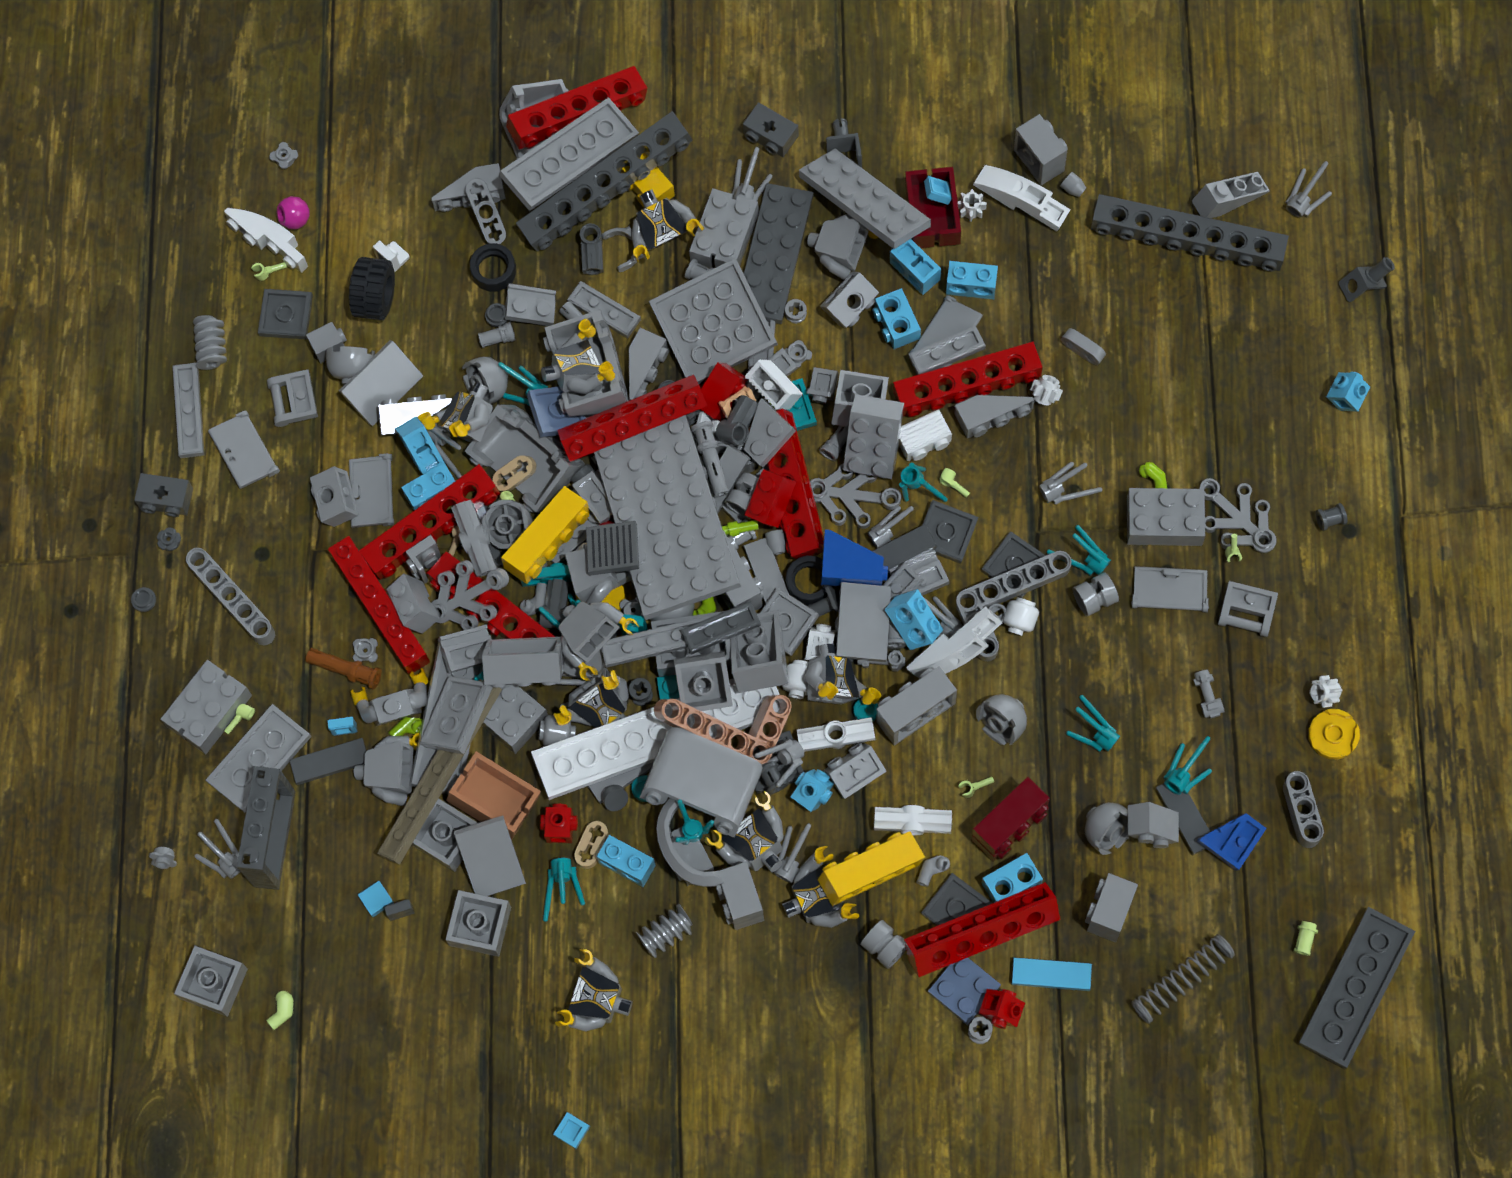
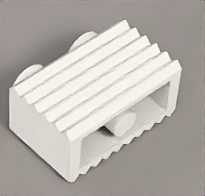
M760 359L745 375V379H749V382H752V386H755L758 392H762V396L768 399V403H771V406H775V410L782 408L790 410L803 394L771 360Z
M938 409L901 426L899 446L907 461L911 459L917 461L924 458L933 449L939 451L946 448L949 442H951L952 433Z

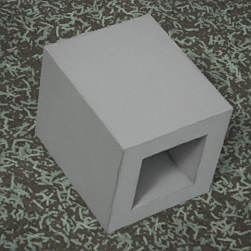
M333 322L306 334L320 363L326 361L327 348L333 347V352L340 351V346H344L343 342L347 341L342 329H336Z

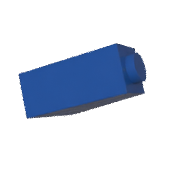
M825 530L821 585L840 586L841 582L882 586V581H887L888 566H883L884 557L831 530Z

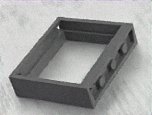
M254 766L237 868L254 887L279 890L296 791L280 769ZM277 793L280 794V800H276ZM244 856H250V864H242Z

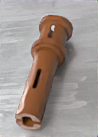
M310 648L306 655V663L347 676L350 682L355 683L357 681L369 685V688L372 690L378 686L381 679V668H370L363 665L361 661L350 662L314 648Z

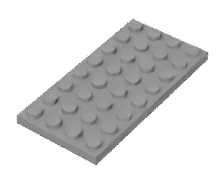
M686 415L594 452L615 523L636 521L639 569L630 570L645 620L741 587Z

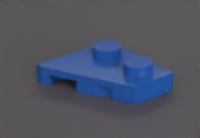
M1245 813L1200 837L1197 842L1237 871L1240 870L1267 828Z

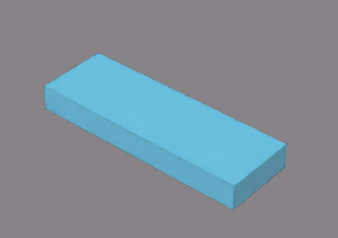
M1014 958L1012 985L1090 991L1092 964Z

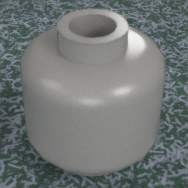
M547 715L544 720H540L538 740H542L544 746L575 736L576 726L571 725V722L566 725H558L553 715Z

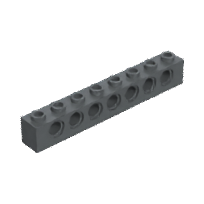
M672 111L520 219L516 224L537 252L540 249L544 250L552 244L554 239L569 233L575 224L587 220L596 209L607 206L613 197L628 191L634 182L646 178L655 167L666 164L676 152L684 151L693 140ZM669 138L667 144L660 145L662 139ZM644 152H650L646 159H640ZM630 166L628 172L621 173L623 167ZM605 180H611L607 187H601ZM585 194H591L587 201H582V197ZM571 207L569 214L562 215L564 209ZM552 221L548 229H543L546 222Z
M1101 194L1098 196L1091 230L1101 235L1112 234L1124 240H1140L1147 245L1158 244L1174 251L1181 249L1190 251L1197 256L1208 255L1220 261L1231 260L1243 266L1262 267L1263 270L1271 272L1281 270L1289 235ZM1120 217L1123 221L1117 222L1113 218ZM1144 222L1147 226L1140 227L1136 223ZM1167 227L1171 231L1163 232L1160 230V228ZM1190 232L1194 237H1186L1183 233ZM1213 237L1218 242L1212 243L1207 238ZM1231 243H1239L1242 247L1235 248ZM1255 248H1262L1265 250V253H1259Z

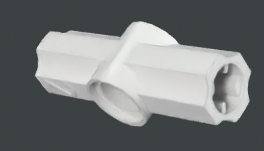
M872 717L846 722L832 721L827 725L797 730L798 742L804 752L824 748L840 749L845 745L875 740ZM835 730L843 733L842 737L837 740L831 739L829 735Z
M907 805L902 808L875 807L874 830L901 831L902 834L911 831L913 836L924 833L951 834L952 810H930L917 805Z

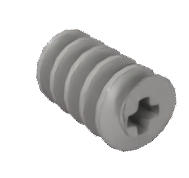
M209 315L197 316L193 320L195 325V350L197 352L195 355L197 360L196 366L201 370L215 369L227 361V358L223 356L226 353V348L222 347L225 345L226 340L221 338L225 335V331L220 329L224 327V322Z
M680 904L676 905L678 913L671 909L668 910L669 919L663 915L659 916L660 925L655 921H651L652 930L643 926V936L636 932L645 949L654 958L657 957L656 948L663 952L666 951L664 943L667 942L672 947L675 946L673 937L682 941L683 931L689 935L692 934L690 926L693 924Z

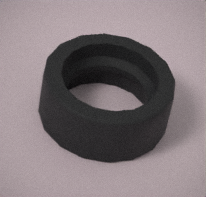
M490 243L479 247L473 253L470 259V271L474 282L481 289L496 292L506 289L508 284L514 281L516 263L509 249L497 243ZM491 256L501 257L507 263L506 272L496 279H487L479 271L480 263Z
M807 555L799 557L791 563L787 570L786 586L788 593L804 605L813 604L828 597L825 587H833L831 585H823L821 590L812 594L803 593L796 587L795 576L801 569L812 567L820 570L822 573L823 559L817 556Z

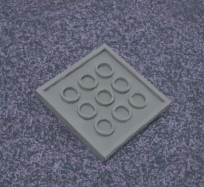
M736 258L649 301L685 377L694 374L698 384L707 380L717 362L727 363L734 367L778 345Z

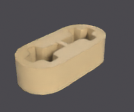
M518 456L495 472L493 482L498 490L511 491L535 473L536 462L530 456ZM521 462H528L526 466L527 472H517L522 467ZM512 474V477L507 480L508 485L501 484L503 481L502 475L510 476Z
M599 821L591 822L580 839L574 856L578 866L583 869H590L598 862L597 855L609 836L608 829L604 823ZM601 828L603 836H598L595 842L592 843L593 835L591 831ZM591 847L590 855L592 860L587 859L586 862H582L583 859L580 854H586L588 848Z

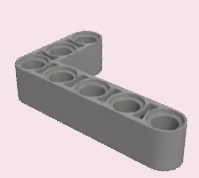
M1056 551L961 591L956 599V608L963 625L968 623L985 606L989 608L993 604H1000L1063 578L1070 571L1071 557L1064 551ZM1057 559H1062L1067 566L1059 570L1053 566V562ZM1040 569L1044 576L1040 579H1034L1030 576V571ZM1015 578L1019 580L1021 585L1016 589H1011L1006 582L1009 579ZM987 588H993L997 591V596L990 599L985 597L983 592ZM968 597L973 599L975 604L971 608H964L960 604L961 600ZM994 632L984 639L986 643L993 645L994 651L990 654L981 652L977 655L982 661H992L998 654L999 644Z

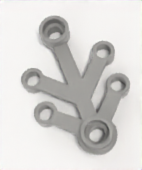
M844 463L839 466L837 471L824 480L820 478L810 480L812 492L816 488L822 489L821 494L813 492L815 502L823 504L830 513L833 524L841 526L846 522V513L842 509H838L830 497L840 498L856 518V525L861 529H866L870 526L871 518L868 513L862 511L855 501L882 504L889 510L896 509L901 503V494L895 488H887L883 493L857 490L865 483L876 481L877 476L869 478L865 474H860L842 488L832 487L841 479L848 480L852 477L853 472L842 474L841 470L844 467ZM892 497L896 501L893 504H889L886 500ZM837 514H841L843 519L838 521L834 517ZM865 517L868 522L862 524L859 522V519Z
M1209 478L1202 481L1199 489L1205 490L1210 488L1213 490V494L1210 495L1204 491L1205 500H1212L1231 517H1205V523L1207 521L1214 523V527L1211 528L1205 524V532L1212 533L1216 529H1244L1249 535L1237 536V546H1253L1256 551L1261 553L1273 550L1276 545V536L1268 529L1270 504L1266 500L1257 501L1254 507V511L1258 515L1257 528L1250 521V496L1252 488L1249 484L1242 483L1237 487L1236 495L1240 502L1239 511L1219 493L1220 485L1216 480ZM1242 488L1247 489V490H1248V494H1246V495L1241 494V493H1240V489H1242ZM1264 505L1267 510L1260 511L1258 506ZM1232 533L1222 535L1220 540L1222 548L1226 549L1231 546V544H1226L1224 539H1231ZM1265 538L1268 543L1263 545L1259 542V539Z
M468 560L458 563L456 572L459 578L455 597L449 600L450 587L455 582L454 574L451 571H445L438 575V583L441 585L439 597L432 602L440 617L437 623H445L451 620L461 624L464 630L478 627V619L474 615L465 616L454 611L459 606L480 614L481 619L484 621H490L496 617L497 610L493 605H484L471 599L491 588L499 590L507 586L509 576L504 569L497 568L487 574L486 580L467 590L469 577L473 572V565ZM463 565L466 566L467 572L463 570ZM444 576L448 577V583L445 581ZM486 609L489 610L490 617L486 614ZM468 620L471 621L472 627L468 625Z

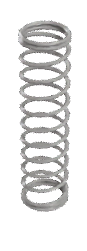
M1216 934L1214 938L1210 939L1211 946L1203 944V953L1195 951V959L1187 957V965L1179 963V972L1171 970V978L1163 976V985L1155 982V991L1152 989L1146 990L1148 998L1139 995L1138 1000L1134 999L1132 1001L1133 1008L1146 1023L1150 1024L1153 1018L1143 1006L1140 1000L1141 997L1149 1002L1155 1011L1161 1015L1160 1010L1152 1002L1148 991L1154 993L1164 1006L1169 1009V1005L1161 997L1156 985L1165 989L1170 997L1177 1002L1176 997L1169 991L1164 980L1165 978L1171 981L1179 992L1185 996V992L1176 983L1172 972L1182 977L1189 988L1193 989L1192 984L1183 975L1180 968L1181 965L1188 969L1194 978L1201 983V979L1192 970L1189 959L1194 961L1203 973L1209 977V973L1200 964L1196 953L1205 957L1213 969L1217 970L1216 965L1208 958L1204 949L1205 946L1211 949L1223 964H1225V960L1215 950L1212 943L1213 940L1228 958L1235 956L1232 947L1221 935Z

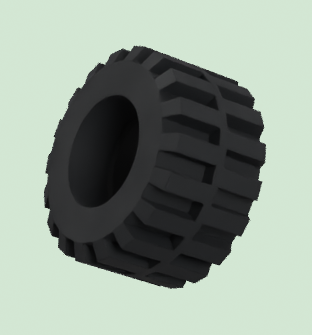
M360 257L357 260L352 271L349 286V306L352 316L385 320L392 305L395 287V272L390 260Z

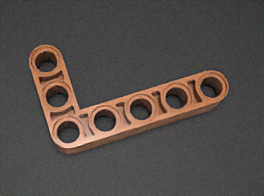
M768 695L761 703L749 734L676 699L659 700L654 706V715L658 720L672 727L685 729L755 759L753 750L756 746L759 747L760 752L776 746L792 706L789 698L784 695ZM775 700L780 703V709L777 713L773 709ZM667 704H670L673 710L669 717L665 714ZM690 714L693 715L695 720L691 728L687 724V718ZM766 723L770 726V732L767 736L763 733V726ZM712 725L715 726L717 731L714 738L709 735V729ZM733 736L738 738V746L735 749L731 745ZM772 754L762 756L755 760H757L761 764H765L769 761Z

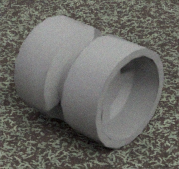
M743 472L735 484L737 489L731 490L726 498V506L736 514L752 519L745 516L759 478L750 473Z
M1106 573L1093 577L1090 584L1083 582L1072 589L1079 608L1087 617L1100 611V606L1108 607L1119 602L1117 590Z
M884 920L878 922L861 942V946L870 954L878 953L877 959L887 969L892 967L906 951L904 938L898 935L893 936V928Z

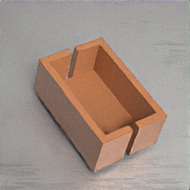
M476 751L464 768L463 774H460L449 791L447 802L480 822L503 815L512 840L523 824L524 819L527 818L538 801L541 791Z

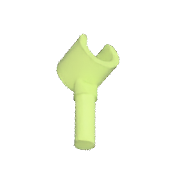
M283 262L264 267L261 263H255L251 268L255 272L262 270L261 273L254 275V277L264 281L269 273L287 268V265Z
M945 468L940 476V483L947 487L951 486L967 498L970 492L954 481L956 473L953 470Z
M1237 534L1231 535V546L1225 550L1228 562H1230L1232 555H1236L1238 561L1242 560V555L1237 547Z
M246 704L239 705L236 710V716L224 731L229 734L242 718L249 721L253 717L255 709Z
M989 777L974 783L962 781L958 787L970 786V791L962 794L963 797L970 798L975 790L994 783V779Z

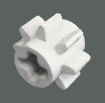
M973 189L967 194L961 193V201H958V209H961L960 217L965 216L971 222L977 216L982 218V210H985L987 205L986 202H982V193L978 195Z
M1043 375L1042 378L1039 377V380L1034 379L1030 389L1033 391L1034 400L1043 405H1051L1055 400L1059 401L1063 390L1059 389V380L1050 375Z
M1329 675L1320 676L1319 680L1312 681L1313 685L1310 694L1314 704L1322 703V707L1325 708L1332 707V703L1340 702L1339 697L1342 689L1338 679L1330 680Z

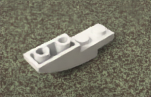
M985 165L973 184L1012 210L1018 207L1055 231H1058L1071 210L1051 198L1053 194L1051 191L1022 176L1000 168Z
M233 208L224 210L228 219L226 221L227 225L233 231L237 232L239 230L244 234L242 237L250 246L256 245L261 250L267 246L275 255L277 253L284 257L283 261L291 269L296 268L301 273L308 267L305 257L295 249L298 246L295 236L287 229L253 212Z
M985 606L950 639L942 634L906 668L919 679V676L929 668L934 670L939 666L945 674L955 670L988 647L984 639L999 627L1002 621Z

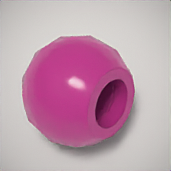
M290 196L284 198L277 206L278 221L287 229H299L309 219L310 209L307 203L299 197Z

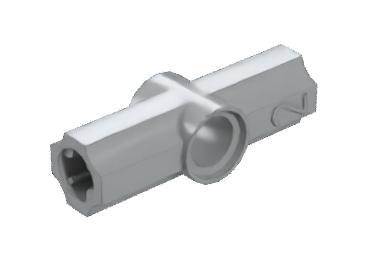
M472 500L463 501L451 507L460 530L459 537L465 552L469 554L477 577L486 576L490 571L497 569V565L489 547L490 540L483 524L480 523Z

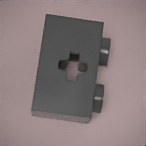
M759 102L743 123L744 135L750 142L759 143L769 153L773 155L778 154L781 157L785 156L799 136L797 124Z
M141 473L134 501L141 511L154 514L155 511H159L171 517H179V514L188 515L193 487L189 480Z

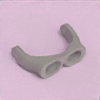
M630 226L626 228H613L602 234L603 239L621 235L632 241ZM634 254L629 261L617 267L619 272H624L637 263ZM641 254V255L638 257V259L643 258V257H644L643 254Z

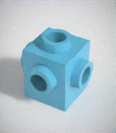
M1338 372L1326 397L1340 411L1358 412L1370 386L1363 380V376L1357 372Z
M813 769L807 773L803 772L795 782L797 788L791 795V798L812 812L818 809L821 803L823 805L827 803L833 794L830 790L834 783L821 770Z

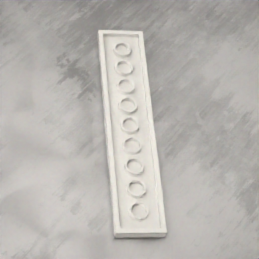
M733 678L729 680L733 706L702 712L742 730L752 726L765 697L780 694L776 686L738 693ZM777 700L773 703V709L776 713L780 709V703ZM667 704L665 714L669 717L673 710L672 706ZM653 707L531 752L548 799L551 800L654 762L667 731L673 727L658 720L654 715ZM690 714L687 718V724L691 728L695 720L693 715ZM712 725L709 729V735L714 738L717 731L715 726Z

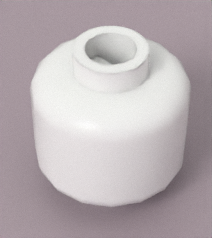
M1019 597L1016 600L1009 601L1003 623L1009 626V632L1022 636L1024 631L1032 632L1034 630L1039 615V610L1035 607L1036 603Z
M794 660L792 664L787 665L788 684L782 685V687L789 692V696L792 698L803 699L804 695H808V683L805 680L809 663L807 661Z

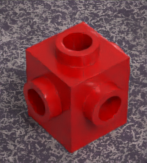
M553 804L552 807H546L545 815H541V830H545L544 837L546 842L572 843L573 831H577L578 817L574 815L572 808L566 804Z
M987 989L979 1014L990 1019L991 1024L997 1028L1006 1029V1026L1018 1027L1025 1002L1016 998L1017 994L1010 990L1002 989V991Z

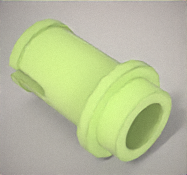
M1302 921L1301 925H1298L1299 934L1294 952L1310 956L1314 935L1318 934L1316 924Z

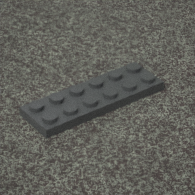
M769 183L766 184L744 276L768 322L773 320L777 324H782L813 200V192Z
M1368 907L1298 1044L1346 1069L1415 931Z

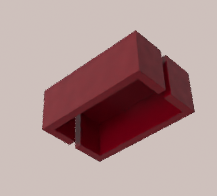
M953 167L934 168L931 171V177L949 182L952 200L948 205L927 198L924 184L927 178V169L905 171L907 202L931 219V227L911 239L920 248L934 247L935 242H939V246L961 244V225Z
M1027 777L973 828L971 841L992 862L997 858L1002 860L1011 851L1010 847L1016 840L1021 842L1029 834L1030 831L1028 829L1034 822L1038 825L1046 818L1050 797Z

